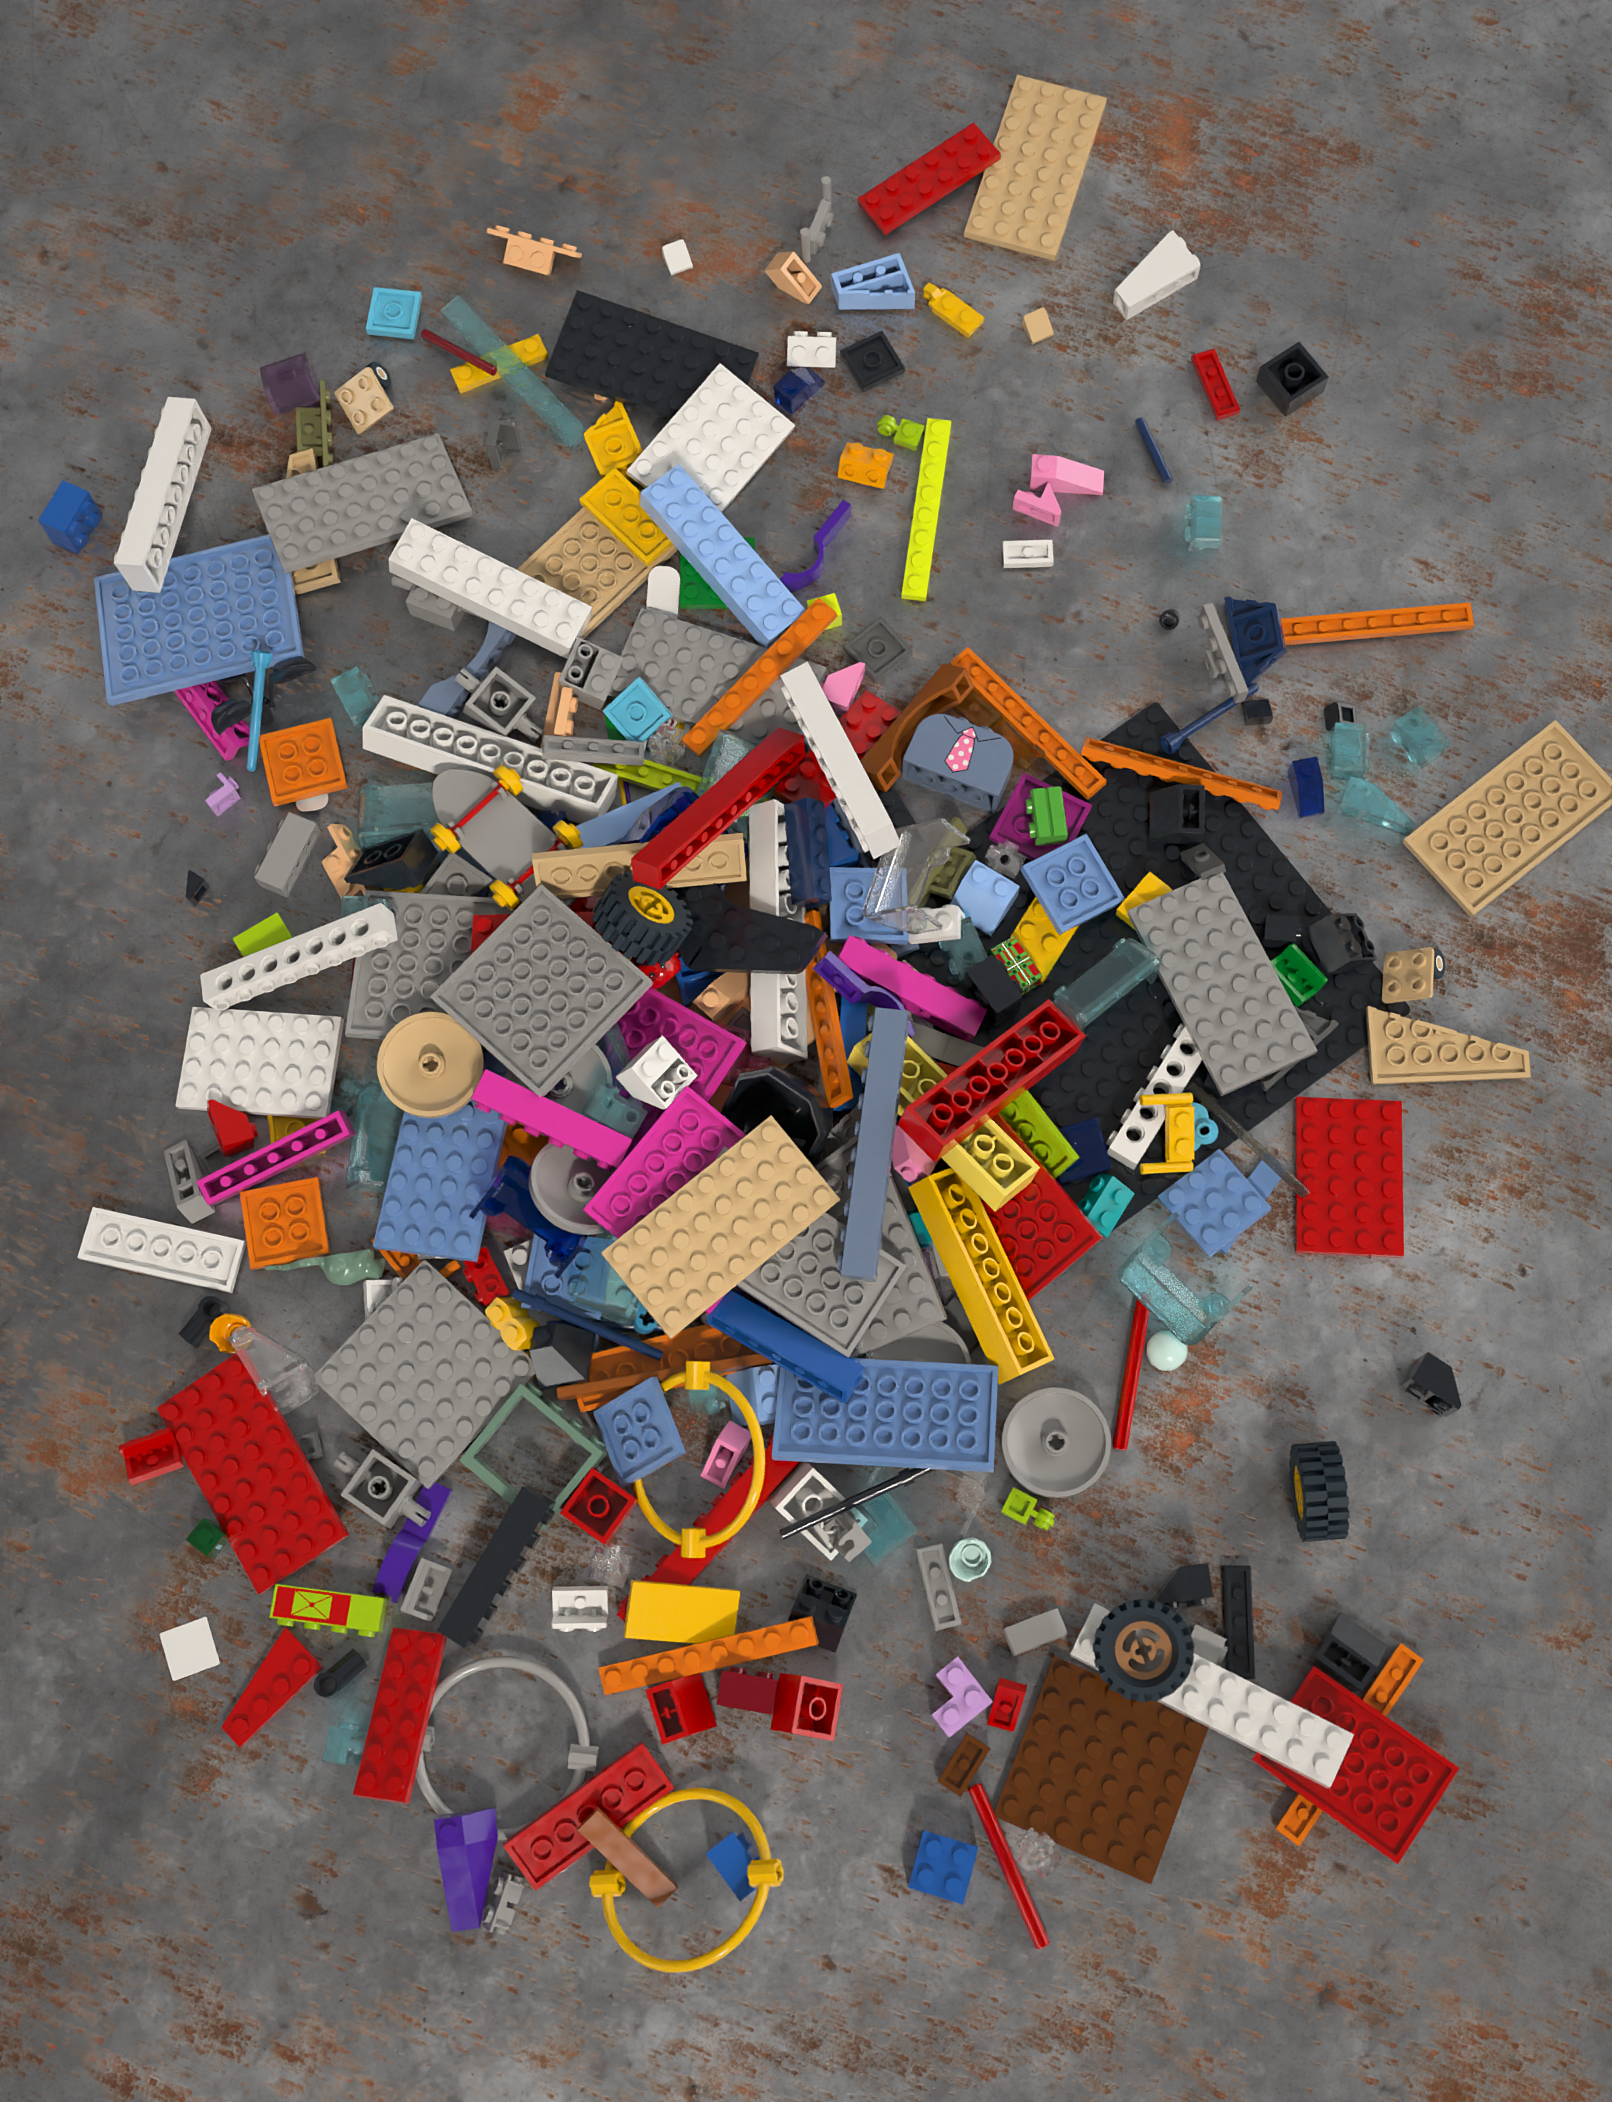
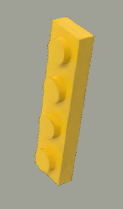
M536 334L480 357L497 367V373L494 376L468 362L450 369V372L460 394L549 357L539 334Z

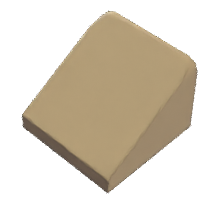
M1044 307L1023 316L1022 327L1032 344L1054 335Z

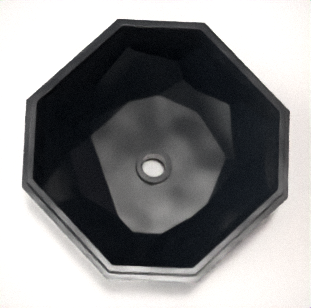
M776 1066L740 1073L721 1111L725 1118L746 1135L772 1116L812 1166L824 1149L833 1121V1113L822 1094L802 1078Z

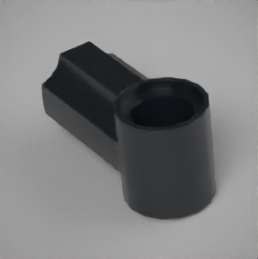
M214 1296L204 1297L198 1304V1310L179 1332V1335L195 1348H199L208 1337L210 1325L215 1318L229 1313L228 1304ZM217 1303L218 1311L211 1316L209 1313L210 1307Z
M353 1648L326 1672L319 1674L315 1678L314 1690L323 1698L334 1699L369 1666ZM328 1678H332L335 1682L334 1689L330 1693H324L322 1690L323 1682Z

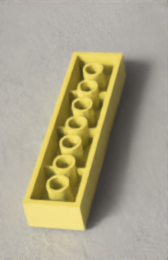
M872 1033L854 1046L847 1060V1063L861 1077L863 1068H868L869 1058L865 1057L867 1041L872 1039ZM907 1036L898 1114L902 1116L906 1107L948 1076L909 1036ZM992 1119L941 1157L995 1212L1030 1184L1040 1169Z

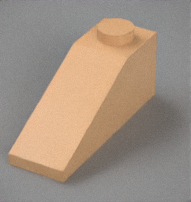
M725 972L693 1001L696 1012L712 1023L719 1025L750 992L751 973Z

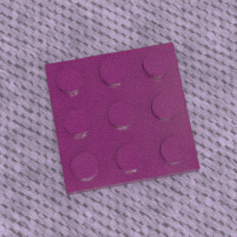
M1023 773L989 840L1033 861L1075 840L1091 811L1092 805L1062 791L1068 834L1067 840L1063 844L1036 846L1035 839L1029 836L1028 823L1032 822V815L1026 813L1025 799L1029 798L1032 789H1047L1053 786Z

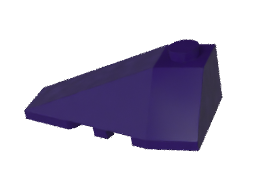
M495 1807L443 1814L434 1819L437 1852L452 1932L481 1927L487 1888L498 1841Z

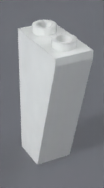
M1172 230L1115 289L1114 305L1126 320L1130 319L1196 280L1200 270L1199 259L1196 255L1190 253L1183 238L1178 237Z

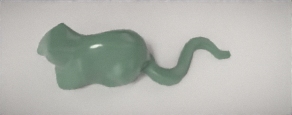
M366 1249L326 1257L303 1259L290 1264L267 1266L265 1270L288 1271L300 1267L318 1265L322 1268L330 1282L343 1286L363 1279H380L384 1271L386 1259L385 1257L376 1259L375 1250Z

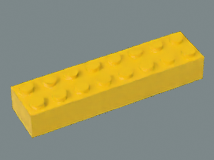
M952 1168L930 1175L908 1187L989 1364L998 1366V1384L1000 1385L1054 1360L1053 1354L978 1194Z

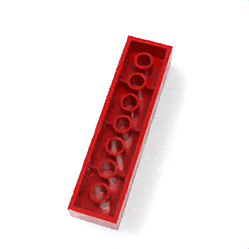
M1048 999L906 1107L897 1125L936 1162L1073 1055L1086 1035Z

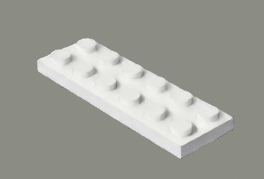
M93 1207L77 1258L232 1293L246 1242L244 1240Z

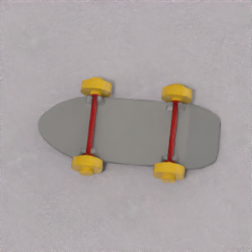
M499 765L493 771L494 776L498 780L497 782L490 777L473 771L453 769L443 771L435 778L433 783V802L441 824L436 823L430 829V832L435 837L432 841L440 850L444 851L446 849L451 854H454L462 847L496 879L489 887L494 893L492 898L502 908L506 906L511 911L515 910L520 903H523L536 890L532 853L580 849L583 846V842L579 837L581 833L573 824L570 823L568 825L562 820L557 822L553 826V830L557 834L556 836L514 797L523 790V786L519 782L521 777L514 769H507L505 766ZM579 897L559 900L569 908Z

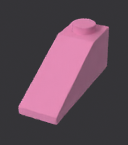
M1032 455L1030 491H1044L1049 483L1053 492L1103 495V470L1059 456Z

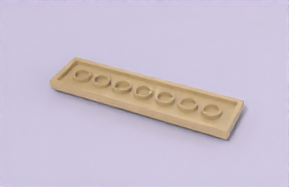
M743 833L719 835L666 884V889L747 881ZM649 842L532 853L536 889L542 884L558 899L602 895L617 874L622 873L624 875L627 871L632 872L631 858Z

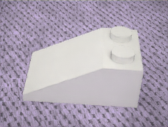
M801 1462L769 1496L767 1501L793 1524L846 1498L809 1463ZM855 1507L846 1511L860 1527L868 1521ZM828 1520L801 1532L830 1560L839 1553L829 1543L831 1537L837 1534L838 1526L831 1527L827 1532L823 1531V1527Z

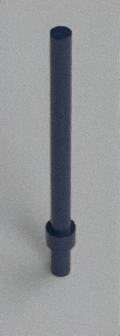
M515 1288L511 1298L530 1305V1309L539 1313L544 1311L657 1361H660L664 1354L662 1350L552 1304L541 1295L536 1294L534 1296L518 1288Z

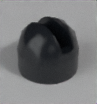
M1167 609L1160 615L1159 622L1164 629L1173 630L1179 625L1181 617L1176 609ZM1166 614H1168V615H1170V616L1176 618V620H1174V619L1171 618V617L1166 616Z

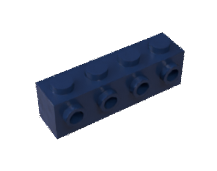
M805 797L784 805L791 902L792 905L812 908L832 901V886L824 801Z

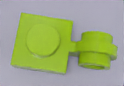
M884 415L877 423L879 433L885 436H890L893 433L895 434L894 444L917 451L925 432L924 425L902 418L900 425L897 426L896 420L889 415Z
M1014 1487L1001 1510V1514L1025 1526L1030 1516L1035 1519L1034 1525L1048 1531L1049 1527H1053L1055 1523L1053 1520L1054 1514L1040 1508L1039 1512L1034 1510L1038 1502L1037 1499Z

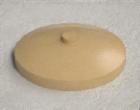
M440 1012L419 1013L399 1022L386 1035L377 1058L379 1082L387 1097L404 1112L422 1118H439L455 1113L472 1100L471 1097L485 1071V1059L481 1044L451 1016Z

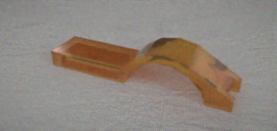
M971 690L959 705L952 707L958 714L967 719L970 724L978 727H989L994 733L1003 736L1012 747L1013 765L1028 771L1034 761L1039 757L1043 758L1045 756V751L1038 745H1029L1016 736L1004 721L1003 716L975 691Z

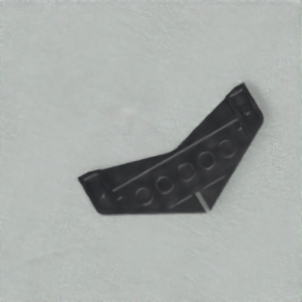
M715 883L667 888L670 892L674 890L678 894L676 898L686 903L684 909L691 912L689 919L693 920L692 929L678 950L685 966L692 971L796 975L806 969L828 937L825 932L816 926L732 904Z

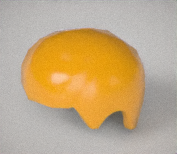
M227 1313L215 1318L210 1325L209 1338L210 1341H213L218 1346L219 1351L235 1354L239 1350H247L253 1340V1328L244 1316Z

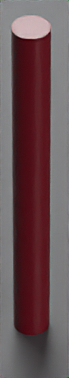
M427 329L422 330L421 337L492 376L497 373L496 366Z

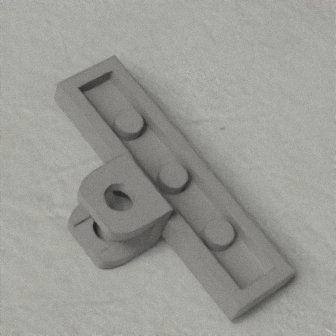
M1213 602L1205 604L1198 616L1201 629L1206 630L1208 635L1207 643L1210 649L1204 655L1205 667L1210 679L1217 678L1218 674H1223L1226 680L1225 688L1228 696L1233 697L1235 704L1243 702L1248 694V688Z

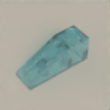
M1350 776L1337 809L1338 813L1406 837L1413 832L1416 823L1375 784L1369 783L1367 779L1362 777L1354 778Z

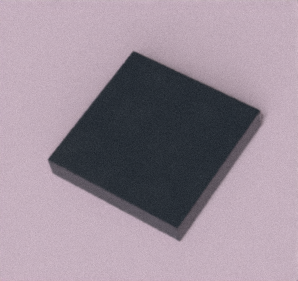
M883 330L840 350V356L862 392L905 372L903 363Z

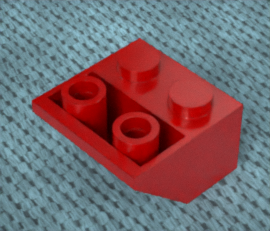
M701 1673L678 1678L645 1690L662 1745L717 1727Z

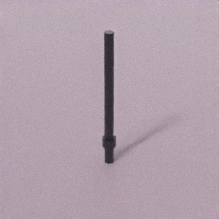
M909 1468L899 1471V1475L780 1529L779 1532L783 1540L902 1485L907 1487L915 1483V1479L934 1470L925 1468H912L909 1470Z

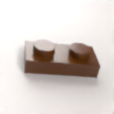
M966 1733L937 1782L959 1797H962L991 1748Z

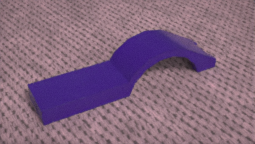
M845 500L841 501L814 536V549L818 553V559L815 564L804 572L795 574L785 572L781 577L780 581L791 593L811 585L820 577L824 569V550L851 517V504Z
M831 951L813 968L852 1005L863 1002L877 1008L905 1010L894 994L884 988L869 987ZM909 1020L908 1036L912 1038L915 1031Z
M436 1482L430 1489L423 1486L416 1503L430 1511L431 1516L427 1519L418 1514L419 1517L427 1521L422 1527L410 1518H407L403 1528L394 1539L384 1558L372 1589L373 1593L378 1594L381 1591L391 1596L392 1602L398 1603L404 1591L409 1571L420 1550L428 1542L453 1492L452 1490Z

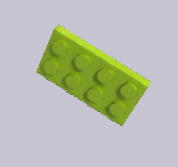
M1028 1090L999 1112L1054 1179L1080 1158Z

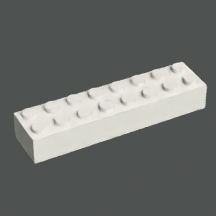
M168 397L165 406L161 410L160 423L155 429V438L152 447L148 450V460L141 472L139 488L135 491V500L132 509L128 512V522L121 534L119 550L114 556V564L133 591L160 593L212 429L196 399Z
M414 519L410 520L388 559L389 572L566 659L569 658L577 637L581 638L591 620V606Z
M806 662L780 675L784 683L780 688L801 731L804 733L812 752H814L843 812H845L863 851H870L873 859L901 846L891 819L809 663Z

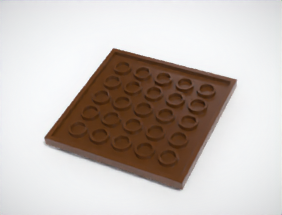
M1053 1656L995 1807L994 1814L996 1818L1148 1884H1152L1209 1727L1158 1701L1137 1702V1700L1125 1699L1122 1697L1123 1695L1113 1692L1106 1681L1103 1682L1098 1674Z

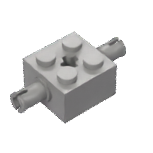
M393 576L392 578L393 586L410 591L406 605L412 616L452 631H456L464 612L484 619L399 576Z
M497 667L481 682L466 671L465 668L460 671V674L458 673L454 681L472 693L471 698L464 706L463 713L485 730L508 737L513 729H518L532 740L533 743L536 742L544 730L526 717V713L534 704L535 696ZM501 702L504 705L503 707L498 708L495 706V704Z
M373 1449L362 1465L345 1452L338 1456L347 1464L344 1465L336 1459L333 1466L352 1478L341 1493V1496L390 1529L402 1514L420 1527L425 1525L427 1521L419 1517L418 1514L429 1519L431 1512L413 1501V1496L422 1485L419 1480ZM379 1485L386 1488L384 1493H380L378 1490Z

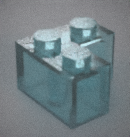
M888 1492L862 1504L863 1509L877 1526L876 1529L867 1535L872 1543L862 1551L873 1567L882 1562L918 1532Z

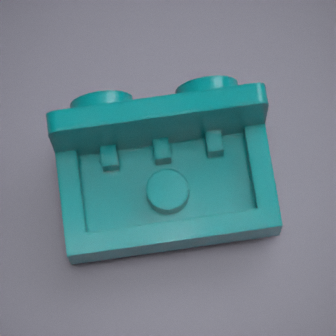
M1099 1174L1091 1181L1090 1189L1077 1206L1100 1234L1108 1238L1135 1193L1114 1176Z

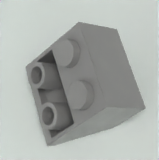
M577 637L558 682L563 687L573 688L574 695L579 701L601 710L623 661V657Z

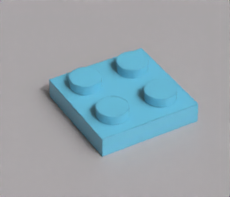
M374 287L366 325L367 334L414 339L422 302L421 292Z
M638 677L603 710L605 715L628 741L645 742L673 716L641 677Z

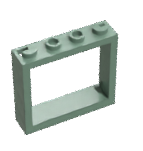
M521 1383L459 1461L512 1505L519 1491L477 1456V1454L521 1399L525 1397L591 1453V1456L555 1499L554 1502L556 1504L552 1509L555 1511V1514L547 1526L543 1524L540 1529L546 1530L560 1514L590 1469H596L608 1452L603 1448L605 1444L595 1435L589 1437L582 1431L585 1427L573 1417L569 1420L562 1414L564 1409L553 1400L549 1403L542 1397L544 1392L540 1388H537L532 1383L530 1385Z

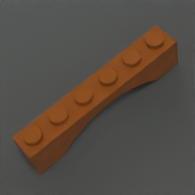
M943 663L860 761L874 789L887 792L901 775L904 754L921 721L931 715L942 714L946 710L959 705L974 688L965 668Z

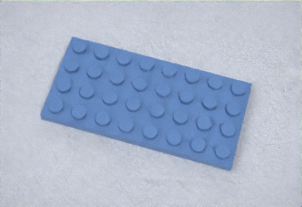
M483 1052L485 1069L505 1078L507 1068L491 1053ZM472 1100L455 1113L439 1118H422L404 1112L373 1242L374 1248L477 1262L507 1123L499 1119L500 1114L492 1110L487 1114L475 1108L476 1103Z
M855 1358L864 1366L863 1378L846 1404L780 1366L772 1460L994 1472L998 1366Z

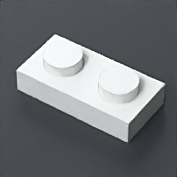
M1052 540L1003 541L1004 568L1053 567Z

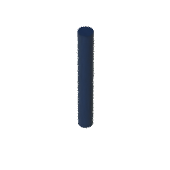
M1140 417L1135 423L1165 484L1170 483L1173 477L1144 417Z

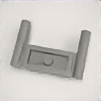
M823 176L821 179L822 200L810 229L802 228L800 231L801 260L803 263L810 262L811 254L815 255L818 247L823 246L826 236L825 229L830 227L833 221L834 213L831 212V178L829 176Z

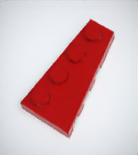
M288 1627L284 1628L221 1727L239 1748H242L324 1668Z

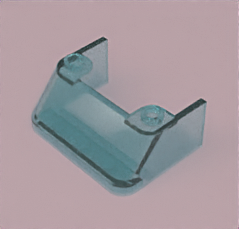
M1122 938L1112 947L1114 950L1070 986L1067 988L1065 985L1060 987L1053 994L1055 999L1052 1003L1083 1032L1085 1026L1145 978L1150 984L1155 981L1163 962L1156 953L1132 938L1128 940Z
M1175 1212L1167 1217L1119 1267L1118 1278L1181 1343L1192 1346L1199 1343L1254 1287L1249 1284L1232 1301L1225 1295L1217 1292L1209 1294L1203 1301L1198 1299L1163 1264L1171 1256L1172 1246L1162 1234L1180 1216Z

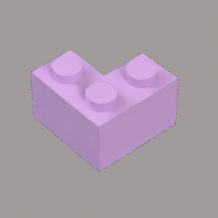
M959 1657L955 1658L935 1675L952 1697L931 1714L948 1738L993 1702Z

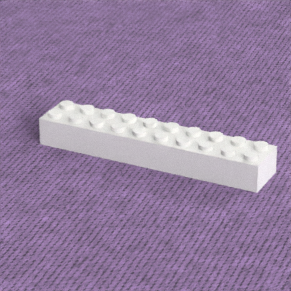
M386 695L383 696L363 726V749L438 775L443 771L451 769L468 770L483 774L497 782L498 780L494 776L493 771L499 765H503L507 769L512 768L521 777L519 782L522 784L523 790L517 796H514L521 804L579 824L606 814L616 797L618 779L616 774L578 761L542 759V749Z
M773 799L752 805L749 808L748 818L750 909L805 923V907L792 905L784 804ZM805 970L796 975L751 973V1052L781 1065L808 1059Z
M1094 1603L1072 1649V1658L1098 1670L1094 1663L1093 1644L1096 1637L1094 1635L1102 1619L1111 1611ZM1144 1628L1136 1629L1127 1636L1124 1649L1130 1651L1132 1643L1138 1639L1140 1648L1137 1649L1138 1655L1143 1654L1145 1656L1146 1663H1139L1135 1659H1130V1664L1141 1671L1156 1669L1162 1663L1165 1652L1163 1649H1158L1156 1657L1150 1661L1148 1652L1152 1650V1647L1150 1645L1145 1646L1142 1637L1146 1636L1154 1641H1158L1159 1636ZM1194 1654L1193 1665L1184 1683L1171 1695L1158 1700V1702L1327 1789L1331 1787L1354 1734Z

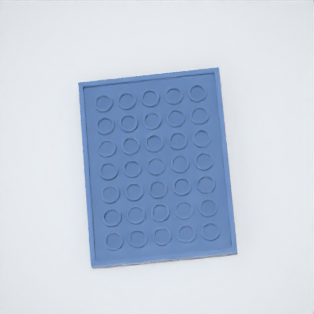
M269 534L171 558L160 593L133 591L120 571L94 577L106 697L110 706L255 671L251 661L252 650L272 653V661L268 667H272L278 662L292 657H304L292 572L284 574Z

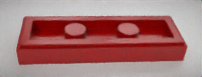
M1215 348L1192 355L1191 361L1216 420L1239 414L1241 409Z

